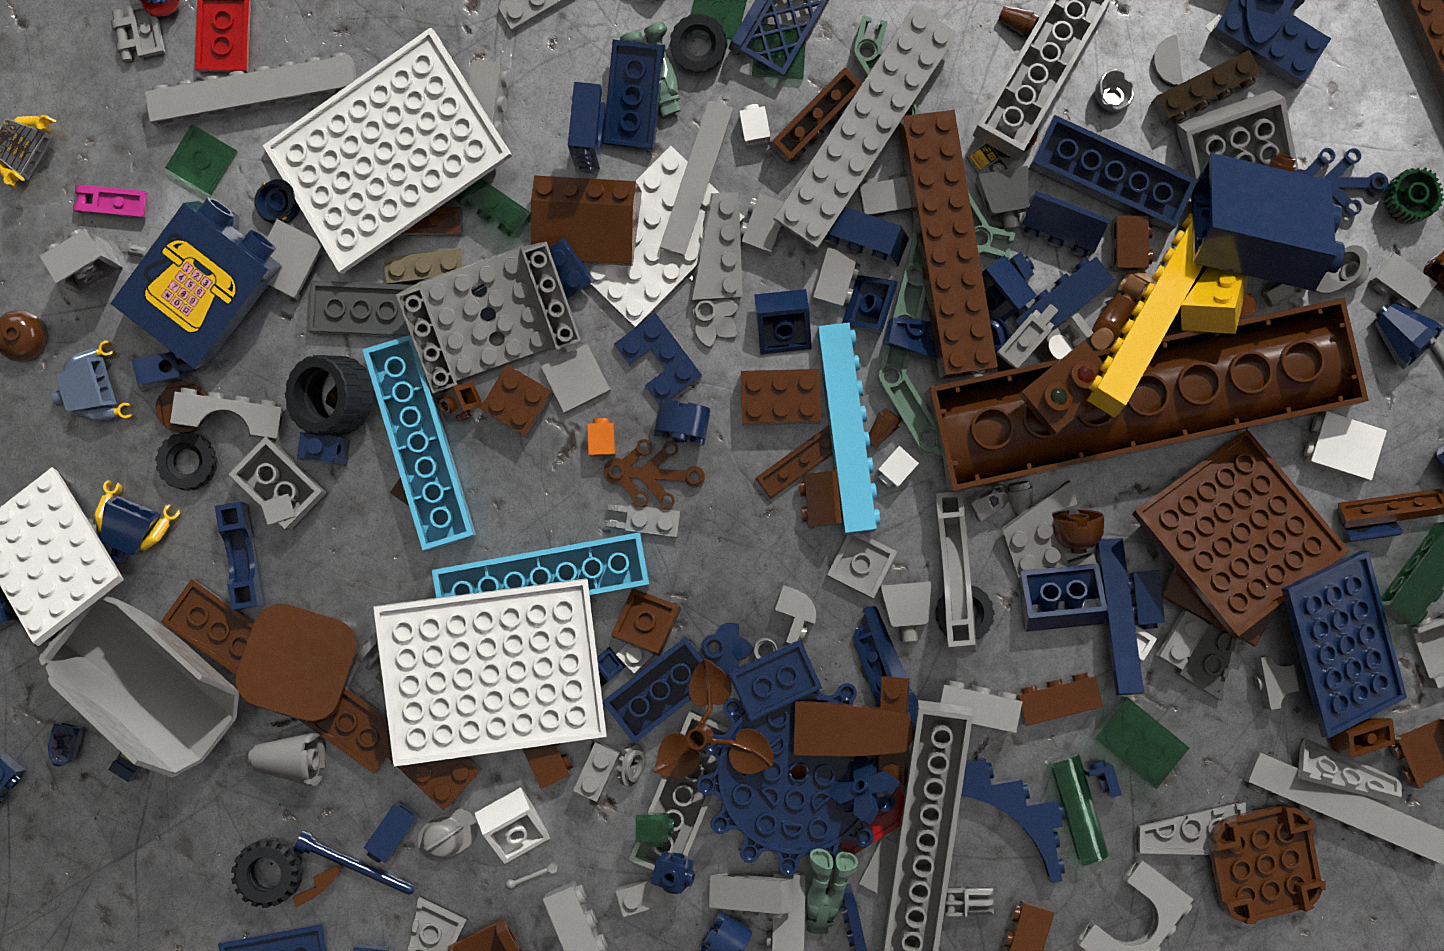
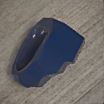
M54 723L48 742V754L54 766L62 767L72 762L78 753L84 727L68 723Z

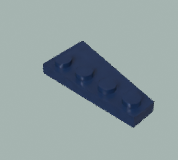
M908 318L889 319L884 345L937 362L930 321Z

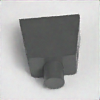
M1028 166L978 174L976 183L989 218L1001 216L1004 230L1018 228L1017 213L1026 212L1029 205Z

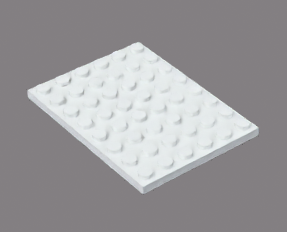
M431 27L263 145L282 179L293 187L297 204L338 272L342 274L513 156L436 32Z
M587 578L373 607L394 767L607 737Z

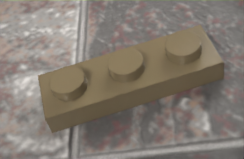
M461 248L383 258L386 284L424 281L464 267Z

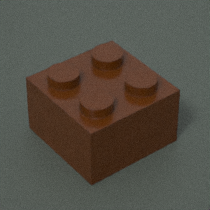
M506 364L480 409L527 438L554 393Z

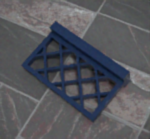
M755 0L734 35L728 49L736 54L739 51L783 77L827 0L815 2L805 0L806 4L794 7L792 0H787L789 8L777 11L773 0ZM817 6L815 12H813L812 7ZM770 7L772 12L766 13ZM808 8L811 19L808 22L798 24L795 11ZM791 13L794 25L781 28L777 15ZM773 17L777 29L764 32L761 24L762 19ZM805 27L803 33L801 34L800 28ZM758 28L759 34H754ZM796 30L797 43L786 45L783 32ZM778 34L782 46L769 49L765 37ZM761 38L764 51L755 53L747 48L750 40ZM793 49L791 54L789 55L788 50ZM784 52L786 62L783 68L772 62L770 54Z

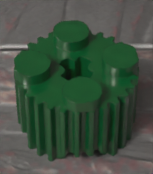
M1411 168L1395 176L1389 181L1390 183L1384 191L1386 193L1383 200L1385 210L1388 213H1392V217L1396 216L1397 221L1401 219L1402 223L1407 221V224L1420 222L1433 215L1442 206L1441 202L1444 201V198H1442L1443 194L1441 193L1443 188H1440L1442 184L1437 182L1439 179L1436 177V173L1432 174V170L1427 171V168L1421 170L1420 168Z

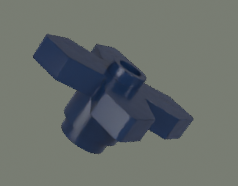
M860 756L852 766L854 781L839 784L831 797L845 808L854 805L853 814L867 825H870L878 814V810L887 804L888 796L892 795L900 781L886 771L877 774V764L866 756Z

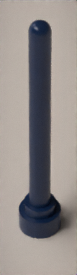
M302 831L294 846V850L304 854L306 852L310 854V852H313L407 895L414 892L413 885L317 843L316 839L312 838V834Z

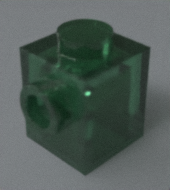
M636 813V842H647L648 847H662L663 842H668L669 835H674V819H669V813Z

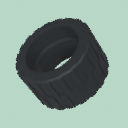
M313 355L304 358L291 370L289 379L286 382V407L292 421L300 429L314 435L348 434L351 431H356L366 422L372 410L374 390L370 375L366 372L363 365L348 356ZM329 374L333 377L338 392L337 404L330 416L326 413L321 398L322 386Z

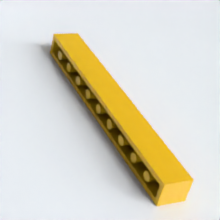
M1189 213L1181 224L1184 230H1179L1171 243L1175 245L1174 248L1169 247L1164 254L1162 261L1165 264L1163 266L1159 265L1151 278L1155 280L1154 283H1149L1141 296L1145 298L1144 301H1139L1131 312L1135 317L1133 320L1128 319L1122 328L1123 338L1118 337L1110 349L1114 353L1113 356H1107L1099 370L1103 371L1102 375H1097L1089 386L1092 393L1087 401L1114 418L1129 401L1203 265L1193 263L1192 213Z

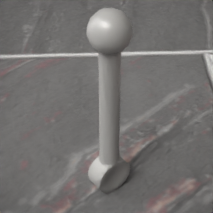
M550 863L548 868L516 880H507L506 888L513 890L516 885L547 873L555 874L558 871V866L555 863Z

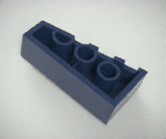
M844 207L823 240L836 246L840 244L853 252L863 253L898 267L909 237L901 225Z

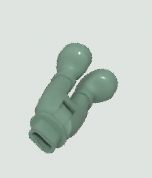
M665 22L655 23L644 29L648 43L665 45L662 44V38L667 32ZM639 30L626 33L620 37V40L644 43L642 33ZM666 47L659 101L661 117L681 111L678 103L680 97L677 95V77L666 52Z
M813 849L808 858L815 874L806 902L807 931L813 934L825 935L828 932V928L832 927L833 920L840 910L845 888L847 887V878L852 876L857 870L858 859L850 852L838 853L835 859V872L832 877L830 890L826 891L833 868V859L828 851Z

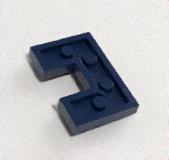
M656 313L614 343L629 365L651 350L664 367L665 371L645 385L658 404L661 399L671 400L702 376Z

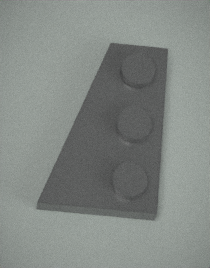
M1206 622L1209 626L1192 655L1187 657L1188 661L1183 670L1178 669L1176 673L1222 701L1225 679L1228 678L1230 670L1228 668L1230 657L1235 649L1237 638L1234 640L1226 631Z

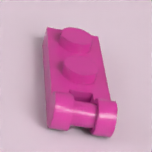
M75 185L77 200L76 203H73L74 212L146 218L148 192ZM88 195H93L92 204H87Z

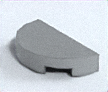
M1177 34L1167 37L1162 41L1153 55V67L1156 75L1169 83L1170 86H1177L1183 83Z

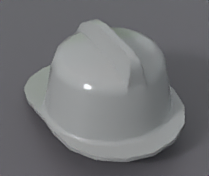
M1352 245L1345 248L1343 262L1338 272L1335 274L1326 272L1316 291L1332 293L1343 287L1352 289L1361 286L1371 271V267L1368 264V252L1364 247Z
M451 809L439 815L421 828L418 835V846L421 853L426 858L438 862L452 858L474 842L478 834L476 819L470 812L464 809Z

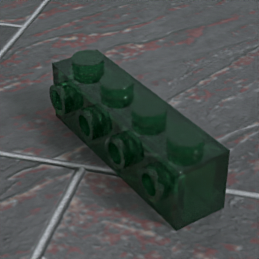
M482 178L457 194L454 198L467 208L470 205L478 210L476 215L486 222H489L490 219L499 225L497 229L508 237L512 234L519 239L531 221L530 211Z

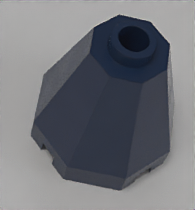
M1386 304L1375 315L1378 318L1375 325L1393 359L1403 370L1417 360L1432 345L1430 340L1433 337L1437 339L1444 330L1437 321L1398 304H1393L1390 307Z

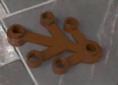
M647 439L638 441L636 448L623 459H611L604 466V476L607 481L612 484H621L633 497L634 504L639 507L645 506L649 498L645 492L638 490L630 478H640L659 499L660 506L665 509L671 508L675 500L673 495L666 493L655 479L685 481L688 486L693 488L701 486L705 480L704 471L697 466H692L686 471L656 469L666 459L678 453V446L674 441L665 442L662 450L641 468L630 466L642 455H648L652 451V444ZM643 442L649 444V450L646 452H642L639 449L640 444ZM668 444L675 446L674 453L669 454L665 451ZM618 466L621 468L622 471L619 476L612 474L613 467ZM692 472L699 473L700 478L698 481L690 480L689 476ZM643 494L646 497L643 504L636 502L637 495ZM664 496L671 497L672 502L670 505L665 506L662 504Z

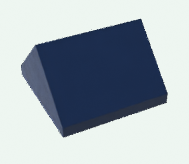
M858 275L842 323H850L852 328L880 336L883 332L898 282Z

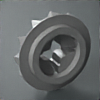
M629 744L626 749L622 750V756L618 758L619 764L616 767L618 770L617 779L620 780V784L625 786H632L637 782L645 765L642 747Z

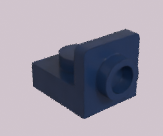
M1099 760L1090 763V768L1084 770L1088 777L1102 774V777L1099 778L1102 792H1107L1109 797L1114 798L1122 795L1113 764L1105 763V760Z

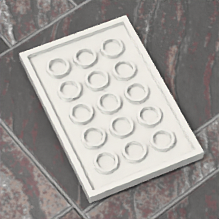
M672 146L636 180L642 191L633 266L583 263L594 278L591 285L635 328L698 266L711 193H719L709 183L685 256L661 249L660 244L688 163ZM740 213L741 223L745 219V217Z
M53 467L0 507V586L31 641L40 646L124 580L59 472Z

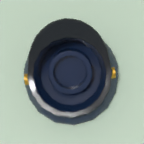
M273 179L261 184L262 186L257 190L254 199L255 208L261 218L271 224H274L277 219L284 223L293 220L300 211V207L295 200L293 187L283 179Z

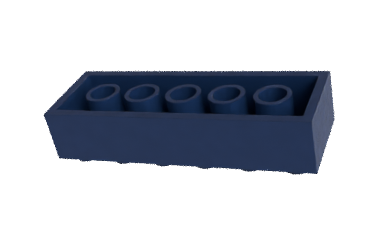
M1056 115L1051 119L1029 168L1133 216H1149V223L1168 232L1176 228L1197 182V179Z

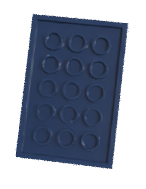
M1361 550L1281 588L1321 737L1330 738L1407 698L1369 551Z

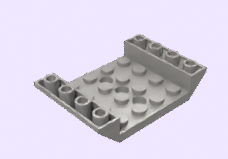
M547 242L522 246L421 281L396 294L432 394L457 385V380L553 346L556 349H560L581 341ZM476 283H483L487 288L486 293L479 297L475 296L471 292L472 286ZM486 307H491L495 310V317L490 321H485L480 317L482 309ZM498 331L504 335V340L501 344L494 345L490 343L489 337L493 332Z

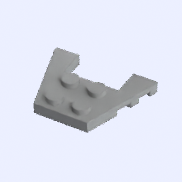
M1070 480L1065 481L1053 493L1043 497L1042 501L1031 509L1028 508L1002 527L1018 578H1020V571L1097 564L1093 553L1067 561L1062 545L1058 543L1054 536L1052 513L1078 504Z

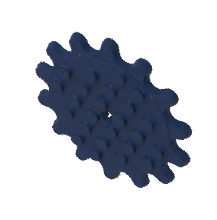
M844 683L831 695H824L818 690L796 701L853 704L857 696V690L852 684ZM729 698L724 702L723 712L729 718L731 727L724 735L714 734V739L735 741L739 730L750 728L760 732L767 739L773 752L774 761L771 768L754 774H744L734 769L730 763L729 751L733 747L732 745L710 744L702 748L705 752L716 758L717 768L713 773L703 775L698 779L697 789L703 795H716L722 801L720 812L710 822L711 829L717 834H724L733 829L739 830L744 836V843L740 849V857L744 862L753 863L763 852L773 851L778 855L781 873L790 876L797 872L799 862L804 855L810 854L813 849H824L832 856L833 870L838 854L837 848L842 841L852 840L860 847H867L873 842V832L866 823L853 814L854 805L845 808L831 797L839 784L854 781L852 766L860 756L794 755L795 701L752 722H749L740 700ZM879 755L866 756L875 764H877L878 774ZM796 765H801L805 769V774L801 779H793L790 771ZM893 795L888 796L887 804L882 809H879L880 811L887 812L894 807L895 798Z

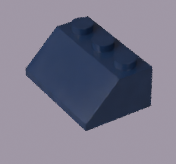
M1036 190L1029 200L1028 209L1024 212L1018 229L1023 230V234L1030 238L1038 239V236L1047 239V243L1057 248L1065 246L1072 249L1073 254L1086 257L1095 253L1110 218Z
M1099 563L1020 571L1022 611L1026 632L1105 623L1108 609Z

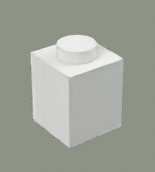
M751 104L743 107L744 110L739 111V119L744 145L750 146L770 142L771 136L765 106L759 107L758 104Z
M899 446L877 470L881 474L878 478L887 487L890 488L893 485L897 488L919 463Z

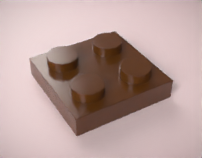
M632 588L611 636L660 656L681 608L676 604Z

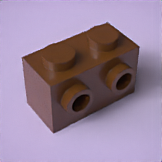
M1116 216L1113 219V271H1138L1139 269L1145 271L1149 268V265H1152L1153 250L1149 249V239H1152L1153 225L1149 223V216Z

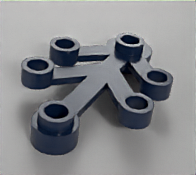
M1324 148L1319 152L1318 158L1306 170L1297 169L1295 173L1313 177L1324 165L1334 161V150ZM1356 148L1346 151L1343 159L1325 177H1316L1331 181L1332 197L1344 208V212L1348 216H1355L1360 213L1362 205L1358 200H1351L1340 188H1366L1369 193L1378 195L1385 191L1389 184L1386 175L1380 172L1373 173L1369 177H1340L1351 165L1360 161L1361 152ZM1324 152L1329 153V155H1330V160H1329V161H1327V160H1325V159L1323 158V153H1324ZM1349 153L1356 155L1355 161L1349 159ZM1376 178L1382 181L1381 187L1376 186ZM1349 204L1356 206V212L1350 211Z

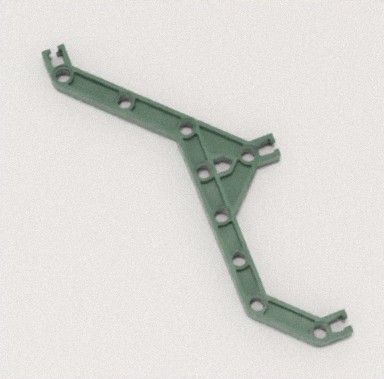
M863 15L853 52V59L863 77L866 78L883 53L881 47L888 21L881 20L880 25L876 26V30L880 31L877 40L864 37L865 28H867L868 23H871L872 18ZM862 48H870L874 55L864 57L860 54V50ZM913 102L908 112L910 115L921 114L915 102ZM897 126L895 130L897 131L898 135L900 136V134H899V128H898V126ZM969 193L975 234H982L986 239L984 245H977L979 255L997 260L1005 255L1009 259L1010 250L1001 251L992 248L990 244L992 238L1007 240L1006 243L1011 244L1014 241L1015 233L989 226ZM915 229L892 318L920 319L926 296L924 279L919 283L913 282L910 279L911 271L916 270L922 273ZM885 345L877 375V381L897 416L902 420L903 426L918 450L925 454L943 458L942 450L939 447L940 440L935 421L906 374L911 353ZM888 370L895 371L898 375L897 382H887L884 378V373ZM931 433L936 439L934 446L928 447L924 445L922 441L923 434Z

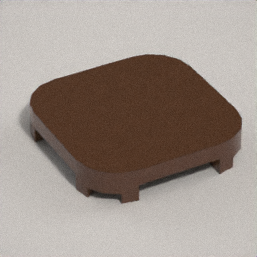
M286 604L268 606L259 613L252 627L236 674L235 683L237 690L242 698L255 708L259 707L311 724L325 721L333 714H336L340 707L339 703L355 656L358 654L356 636L347 624L338 619Z
M1277 805L1229 816L1220 820L1213 827L1209 836V851L1221 907L1230 917L1246 924H1256L1258 920L1299 910L1307 912L1315 908L1313 905L1319 900L1322 890L1326 891V880L1321 879L1312 833V829H1316L1313 820L1295 807Z

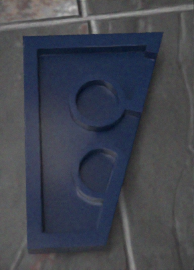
M849 883L845 888L843 898L845 907L841 908L844 924L849 923L850 931H846L849 947L854 946L855 951H867L857 904L851 884Z

